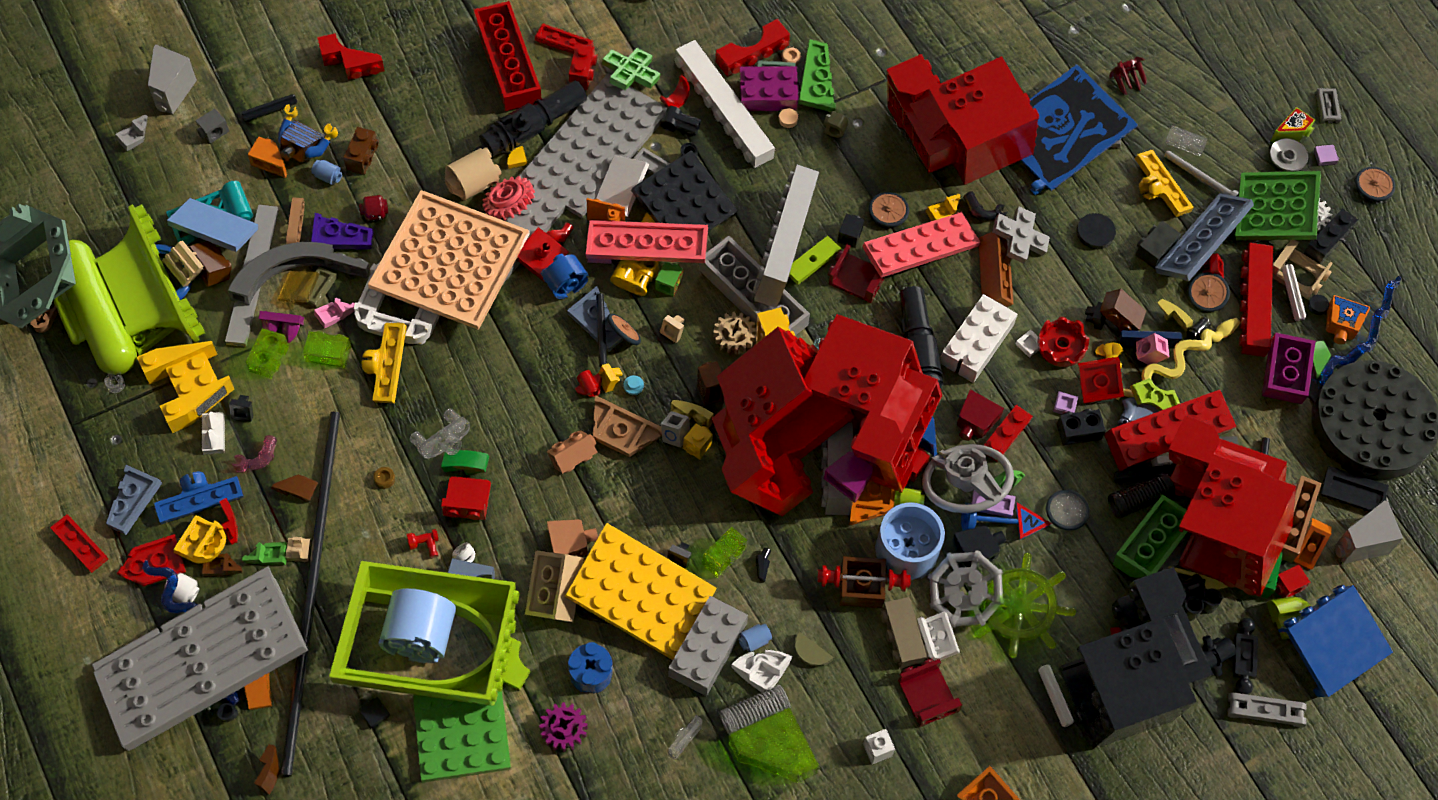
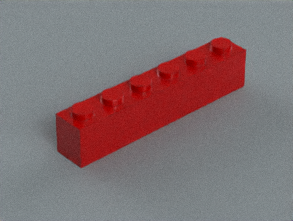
M1249 243L1247 249L1243 250L1241 260L1244 261V266L1241 270V278H1244V283H1242L1240 294L1243 295V300L1240 304V311L1243 312V317H1241L1239 328L1242 329L1239 346H1242L1241 354L1266 357L1271 348L1273 246Z

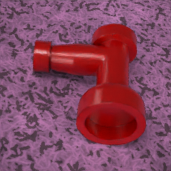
M436 529L417 536L414 533L406 534L410 550H414L418 544L426 542L430 558L438 557L435 542L439 541Z

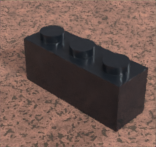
M1342 208L1317 235V239L1309 243L1304 255L1322 264L1350 234L1358 219Z

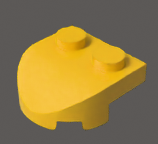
M195 515L175 546L174 553L195 563L202 564L213 560L221 553L226 544V535L222 525L217 521L211 523Z

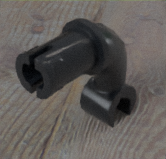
M973 191L966 193L963 197L969 208V214L979 220L989 221L995 219L998 214L1006 216L1008 211L1002 212L1005 206L1003 204H998L994 210L988 211L983 209V205L979 204Z

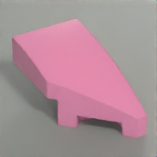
M335 298L334 303L331 302L315 309L314 315L325 329L353 313L355 303L347 304Z

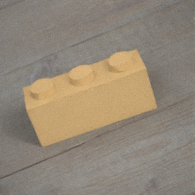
M535 551L525 615L573 622L576 603L564 596L583 565L584 558L567 554Z

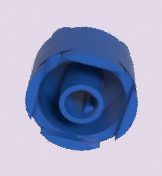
M559 254L553 259L554 262L541 271L543 280L557 299L567 298V293L571 291L574 294L577 293L588 282L586 276L589 275L575 255L564 256Z
M589 642L576 648L568 660L570 680L577 690L584 693H598L609 685L613 673L612 658L604 647L594 642Z

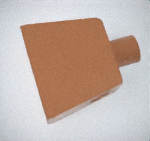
M581 520L547 522L553 553L582 557L588 554L587 543L594 542L598 538L596 528L584 530Z

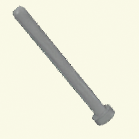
M1170 151L1165 152V158L1219 193L1238 197V191L1234 190L1232 192Z

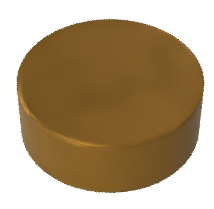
M381 467L374 473V482L381 489L390 488L395 483V474L392 469Z

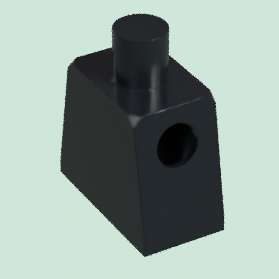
M981 526L955 533L952 543L958 553H970L978 550L981 551V554L986 559L992 562L998 558L1000 553L999 545L1006 543V537L1002 531L992 535L987 526ZM964 561L963 563L965 567H971L972 561ZM979 564L976 570L979 571L983 566Z

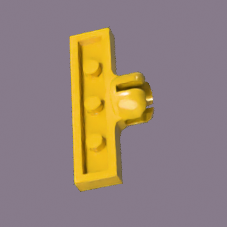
M1149 150L1137 154L1135 160L1147 176L1142 178V181L1139 183L1141 194L1149 192L1143 195V197L1146 199L1161 197L1176 217L1191 212L1194 208L1154 151Z
M385 323L380 349L367 350L362 356L363 358H368V360H362L363 371L367 374H376L373 401L375 403L395 404L407 327L404 323Z

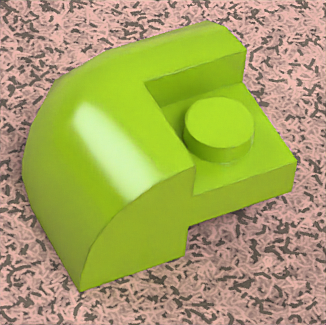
M1286 597L1267 602L1272 621L1277 623L1278 629L1284 626V621L1292 617H1298L1301 615L1300 611L1311 606L1309 602L1301 597ZM1286 632L1280 633L1282 640L1289 638Z

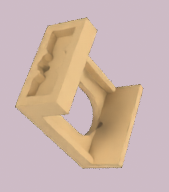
M1291 240L1274 262L1272 278L1286 286L1283 272L1280 270L1288 259L1312 273L1316 278L1313 286H1304L1297 282L1301 296L1309 299L1312 293L1316 295L1322 287L1320 282L1322 280L1326 282L1332 273L1329 269L1333 263L1330 262L1325 268L1296 250L1295 248L1299 242Z

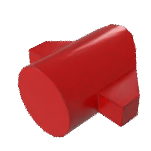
M586 370L577 376L580 385L575 390L578 394L593 398L600 394L602 377L599 373L593 376L590 370Z

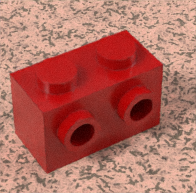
M576 44L569 71V83L576 80L584 90H588L590 81H593V67L597 65L598 55L595 54L594 46Z

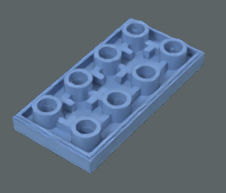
M191 198L167 220L168 226L235 252L258 230V224Z

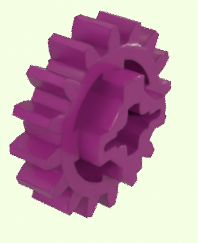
M562 702L560 708L553 704L554 710L551 711L547 708L546 714L548 716L541 717V721L545 723L540 724V730L543 731L541 737L542 739L547 738V746L553 743L554 750H557L559 746L562 747L563 752H565L566 746L574 750V743L581 745L580 737L586 738L587 736L586 732L583 731L588 729V724L583 723L586 721V715H581V708L575 711L574 704H571L569 708L566 707L565 702ZM555 717L556 720L554 724L550 725V722ZM564 724L567 729L564 730L560 725ZM579 726L577 733L572 736L573 731Z

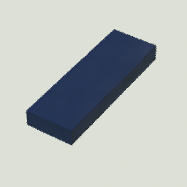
M1122 330L1117 342L1122 347H1136V342L1156 333L1168 340V348H1174L1181 341L1182 335L1180 332Z

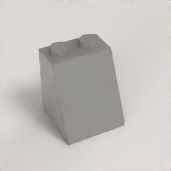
M155 45L148 87L156 108L162 112L174 114L197 80L188 57Z
M1388 500L1383 501L1351 526L1336 543L1335 552L1337 557L1341 559L1342 564L1389 555L1403 539Z

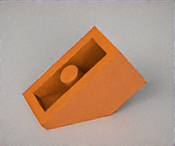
M258 137L248 153L251 165L286 178V168L277 144L271 139Z
M1312 518L1307 527L1300 553L1294 562L1312 570L1331 536L1332 527Z
M269 673L244 686L249 710L272 707Z

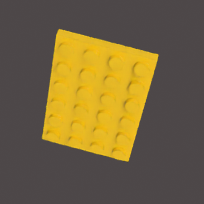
M606 523L564 597L673 660L709 596H713L717 588Z

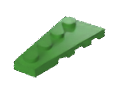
M811 39L808 42L798 104L835 112L836 105L833 99L834 90L831 84L832 74L829 68L830 59L827 43Z

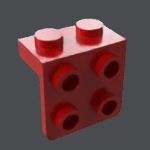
M451 477L448 483L446 498L442 499L443 515L453 518L486 520L491 482L484 479Z

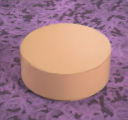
M787 48L783 51L782 62L795 63V66L800 63L801 54L799 50Z
M784 109L780 112L779 123L783 127L792 128L797 124L798 114L795 110Z

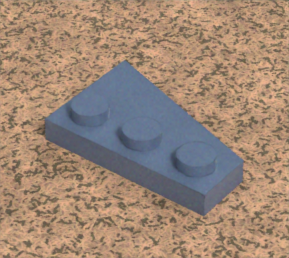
M128 465L125 466V475L123 481H120L117 499L113 501L106 522L110 528L125 535L162 484L159 479Z

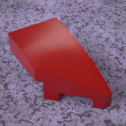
M225 498L219 501L228 521L221 525L231 545L238 542V527L230 503Z

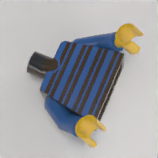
M288 104L284 109L287 116L286 119L283 118L278 134L280 155L286 161L294 158L300 162L319 157L330 144V138L334 139L338 136V131L336 127L332 130L331 124H327L324 127L325 135L297 120L292 122L291 120L297 117L298 112L295 107L294 111L289 113L290 105Z

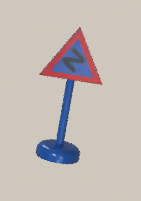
M1017 502V519L977 516V512L962 513L961 515L963 531L975 528L977 521L1018 524L1019 540L1050 526L1052 523Z

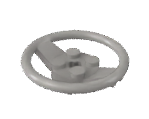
M975 444L960 445L945 451L941 450L938 455L932 457V460L924 470L922 486L926 496L938 507L956 513H974L993 507L1007 496L1013 485L1014 471L1009 460L993 448ZM985 455L993 457L1003 466L1006 478L1002 488L999 487L988 472ZM939 467L946 470L947 480L952 486L960 488L964 492H970L974 489L986 500L976 504L960 505L941 499L934 493L931 487L930 479L934 469Z

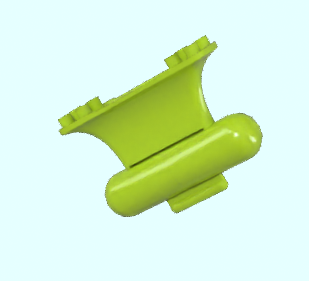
M133 204L128 206L130 223L127 233L113 249L96 259L91 248L86 243L74 239L68 240L76 284L53 300L71 343L77 345L86 340L101 371L111 375L126 373L136 363L137 351L131 338L133 335L154 328L167 327L178 329L187 334L194 342L200 341L199 336L205 334L201 323H198V316L194 308L190 306L187 298L180 300L155 245V242L160 241L161 237L157 230L154 229V223L142 204L134 207Z

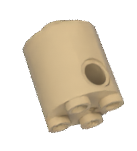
M480 148L445 167V184L452 194L459 196L462 200H466L499 182V175L502 173L497 164L494 165L492 162L490 151L487 148Z

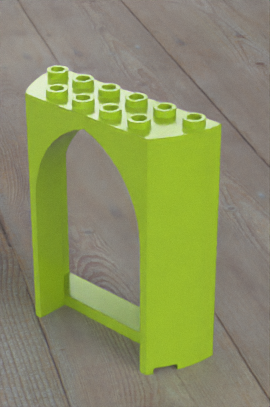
M361 561L330 672V680L335 684L494 706L498 692L502 691V672H506L508 663L506 653L511 651L512 640H510L511 633L514 634L516 628V621L514 620L515 604H518L519 591H516L515 582ZM399 589L428 591L450 600L456 607L455 615L463 617L478 626L489 638L494 648L490 657L479 667L465 675L446 680H424L346 668L364 601L389 605L392 593Z

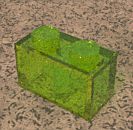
M309 331L303 350L305 361L346 368L351 351L350 340L341 334L330 335L322 331Z

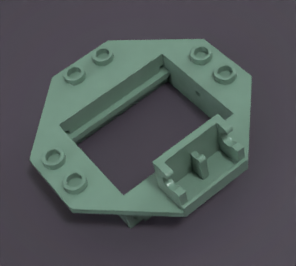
M18 204L16 205L18 211L12 207L9 209L10 215L3 218L0 222V319L23 328L50 308L52 301L74 286L76 282L65 220L28 205ZM47 241L52 273L20 295L15 263Z

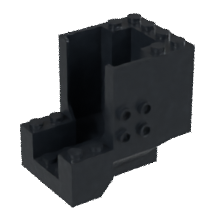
M1174 567L1134 580L1128 586L1129 595L1116 599L1112 604V613L1121 625V632L1079 646L1077 651L1081 653L1082 658L1064 664L1059 668L1077 710L1076 718L1083 725L1085 739L1092 746L1093 750L1172 722L1197 702L1191 688L1200 686L1213 675L1183 609L1182 604L1186 593Z

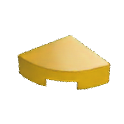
M523 146L514 149L510 153L508 169L527 165Z

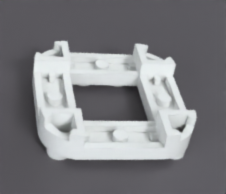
M374 263L370 268L371 275L359 302H355L354 305L358 326L367 332L383 336L385 323H404L407 326L404 343L424 344L433 333L440 315L419 308L415 319H412L410 322L378 313L385 294L368 287V283L379 263L377 265Z

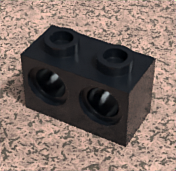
M1085 409L1077 413L1065 412L1060 415L1057 422L1063 446L1102 440L1106 432L1100 409ZM1087 422L1092 423L1094 426L1088 425ZM1067 425L1073 426L1074 429L1068 428Z

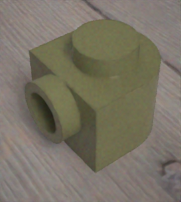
M832 111L831 115L827 114L823 124L826 125L824 133L836 138L842 137L849 124L846 116Z

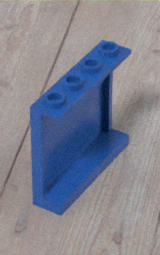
M1342 584L1335 587L1331 595L1320 597L1316 600V605L1302 609L1300 611L1301 615L1296 618L1287 619L1283 622L1284 626L1278 629L1279 633H1287L1318 687L1313 689L1317 697L1331 696L1393 653L1354 585L1344 586Z

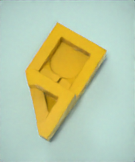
M960 194L946 197L944 202L928 206L926 213L931 221L954 215L961 197Z

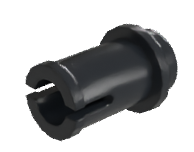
M1201 317L1194 326H1190L1187 329L1188 338L1190 340H1199L1201 333L1208 329L1211 323L1207 318Z

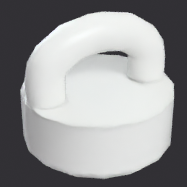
M468 542L463 543L453 551L452 557L472 563L475 559V551Z

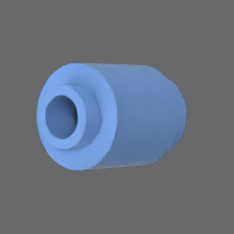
M317 160L313 164L312 174L316 178L331 185L341 180L342 172L340 167L325 160Z
M758 624L741 632V638L738 640L743 650L747 649L748 652H752L768 644V641L772 639V635L766 624Z

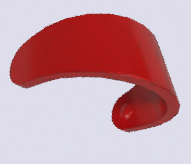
M680 75L679 83L674 92L667 99L664 96H660V101L668 107L675 106L680 108L683 106L690 91L687 79Z

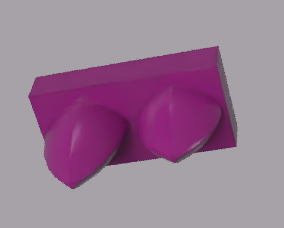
M260 311L259 313L263 330L268 337H271L278 330L280 323H282V332L287 343H290L296 337L300 325L304 324V317L300 315Z

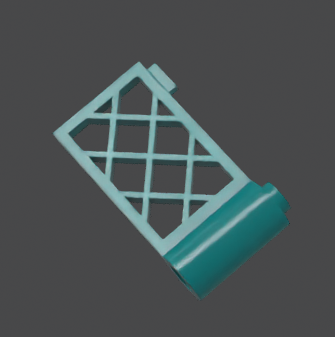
M239 181L227 182L223 185L222 189L196 199L199 202L248 221L253 217V212ZM221 198L218 207L210 205L212 200ZM181 206L167 211L166 213L168 218H170ZM172 227L177 241H183L187 246L195 243V239L199 238L191 234L181 238V231Z

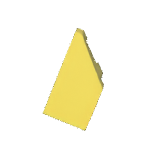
M1164 299L1157 302L1158 306L1165 312L1164 317L1166 320L1173 317L1185 332L1193 325V320L1176 305Z

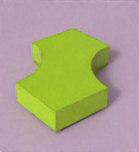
M1150 378L1130 386L1137 405L1149 404L1161 411L1180 404L1175 390H1162L1155 386Z
M510 637V640H512L511 651L506 653V659H508L506 672L502 673L501 678L503 683L520 691L530 674V669L525 667L519 658L521 642Z

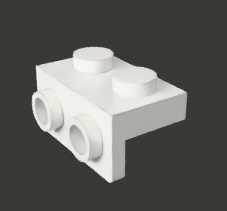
M946 612L927 619L917 618L921 638H924L926 644L924 648L928 658L930 657L933 660L940 658V660L960 653Z

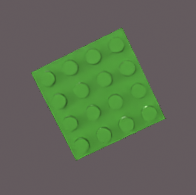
M1321 171L1241 173L1239 197L1251 199L1254 206L1236 226V240H1316Z
M502 691L498 692L494 706L413 695L422 783L511 770Z

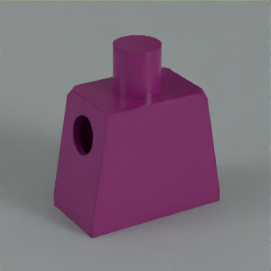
M849 451L826 468L823 479L855 503L869 482L873 473V467L869 461L856 457L853 451Z

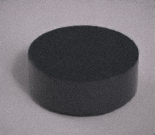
M1314 295L1308 302V309L1316 315L1324 314L1329 308V301L1323 295Z

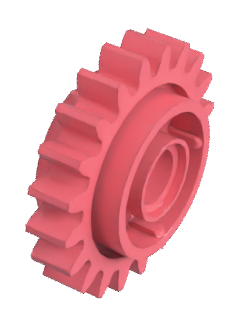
M512 176L509 180L503 179V182L496 183L495 187H491V192L485 194L487 198L483 199L484 204L482 206L487 215L500 220L503 217L504 221L508 217L513 219L515 214L521 215L522 210H527L526 205L532 204L530 199L535 198L533 194L535 190L530 181H527L525 177L521 179L518 176L514 180Z

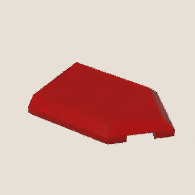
M175 534L132 548L128 554L129 557L124 565L120 567L117 575L142 586H147L171 576H176L179 573H185L186 569L182 556L174 553V548L178 543Z

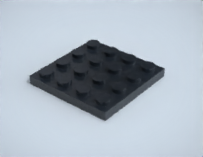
M692 150L631 189V192L655 223L708 225L709 232L738 212L737 208Z

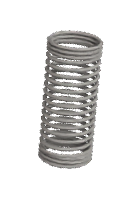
M776 685L767 691L765 690L764 693L761 692L757 696L754 695L750 699L747 698L743 702L740 701L736 705L733 704L732 707L724 708L719 713L727 733L730 736H734L740 730L743 732V728L746 730L747 727H754V724H761V721H768V718L775 717V714L778 716L779 713L782 714V711H789L790 703L783 688L780 685Z

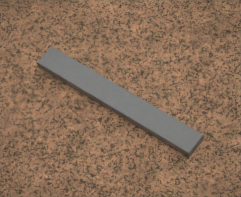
M258 205L254 223L258 224V230L250 237L243 268L254 258L270 250L279 212L278 207ZM260 288L254 295L250 305L235 301L225 340L226 345L247 347Z

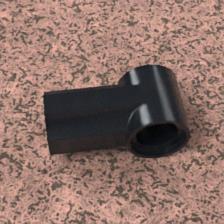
M669 106L660 125L667 131L672 132L677 129L697 135L701 119L683 114L675 106Z

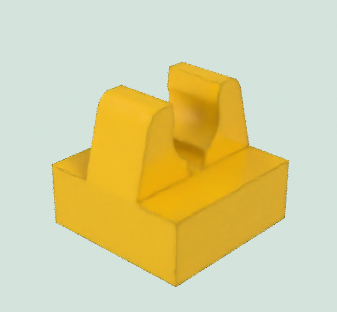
M609 363L602 365L599 370V374L602 377L601 386L605 393L613 391L616 383L620 381L619 376L623 375L619 367L611 368Z

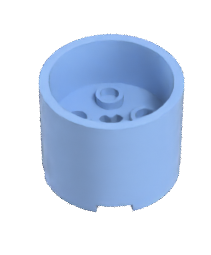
M903 503L889 510L882 520L875 545L877 558L886 559V574H888L889 569H892L894 574H901L903 570H906L907 575H910L911 579L923 578L928 575L937 562L944 542L945 533L942 521L933 510L918 503Z
M417 589L395 590L391 595L380 636V648L391 655H395L397 652L401 656L409 657V661L437 663L439 658L444 659L456 611L455 605L450 600L428 591Z

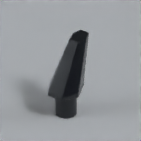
M766 547L763 548L761 554L755 556L758 579L763 583L766 581L770 563L768 557L771 553V550Z

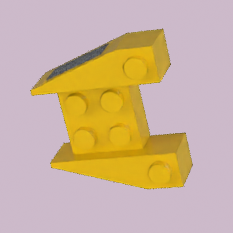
M212 341L156 348L137 357L149 384L169 376L179 398L160 405L172 433L195 423L202 417V414L207 413L234 390L229 376L217 380L208 361L209 358L218 355Z

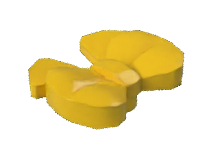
M1118 343L1101 344L1097 347L1095 353L1106 358L1118 357L1122 353L1123 348Z

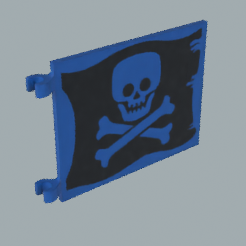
M1075 65L1030 99L1031 107L1036 108L1039 114L1034 154L1021 160L1039 179L1031 184L1032 188L1030 191L1034 195L1040 193L1044 187L1052 191L1138 126L1078 65Z

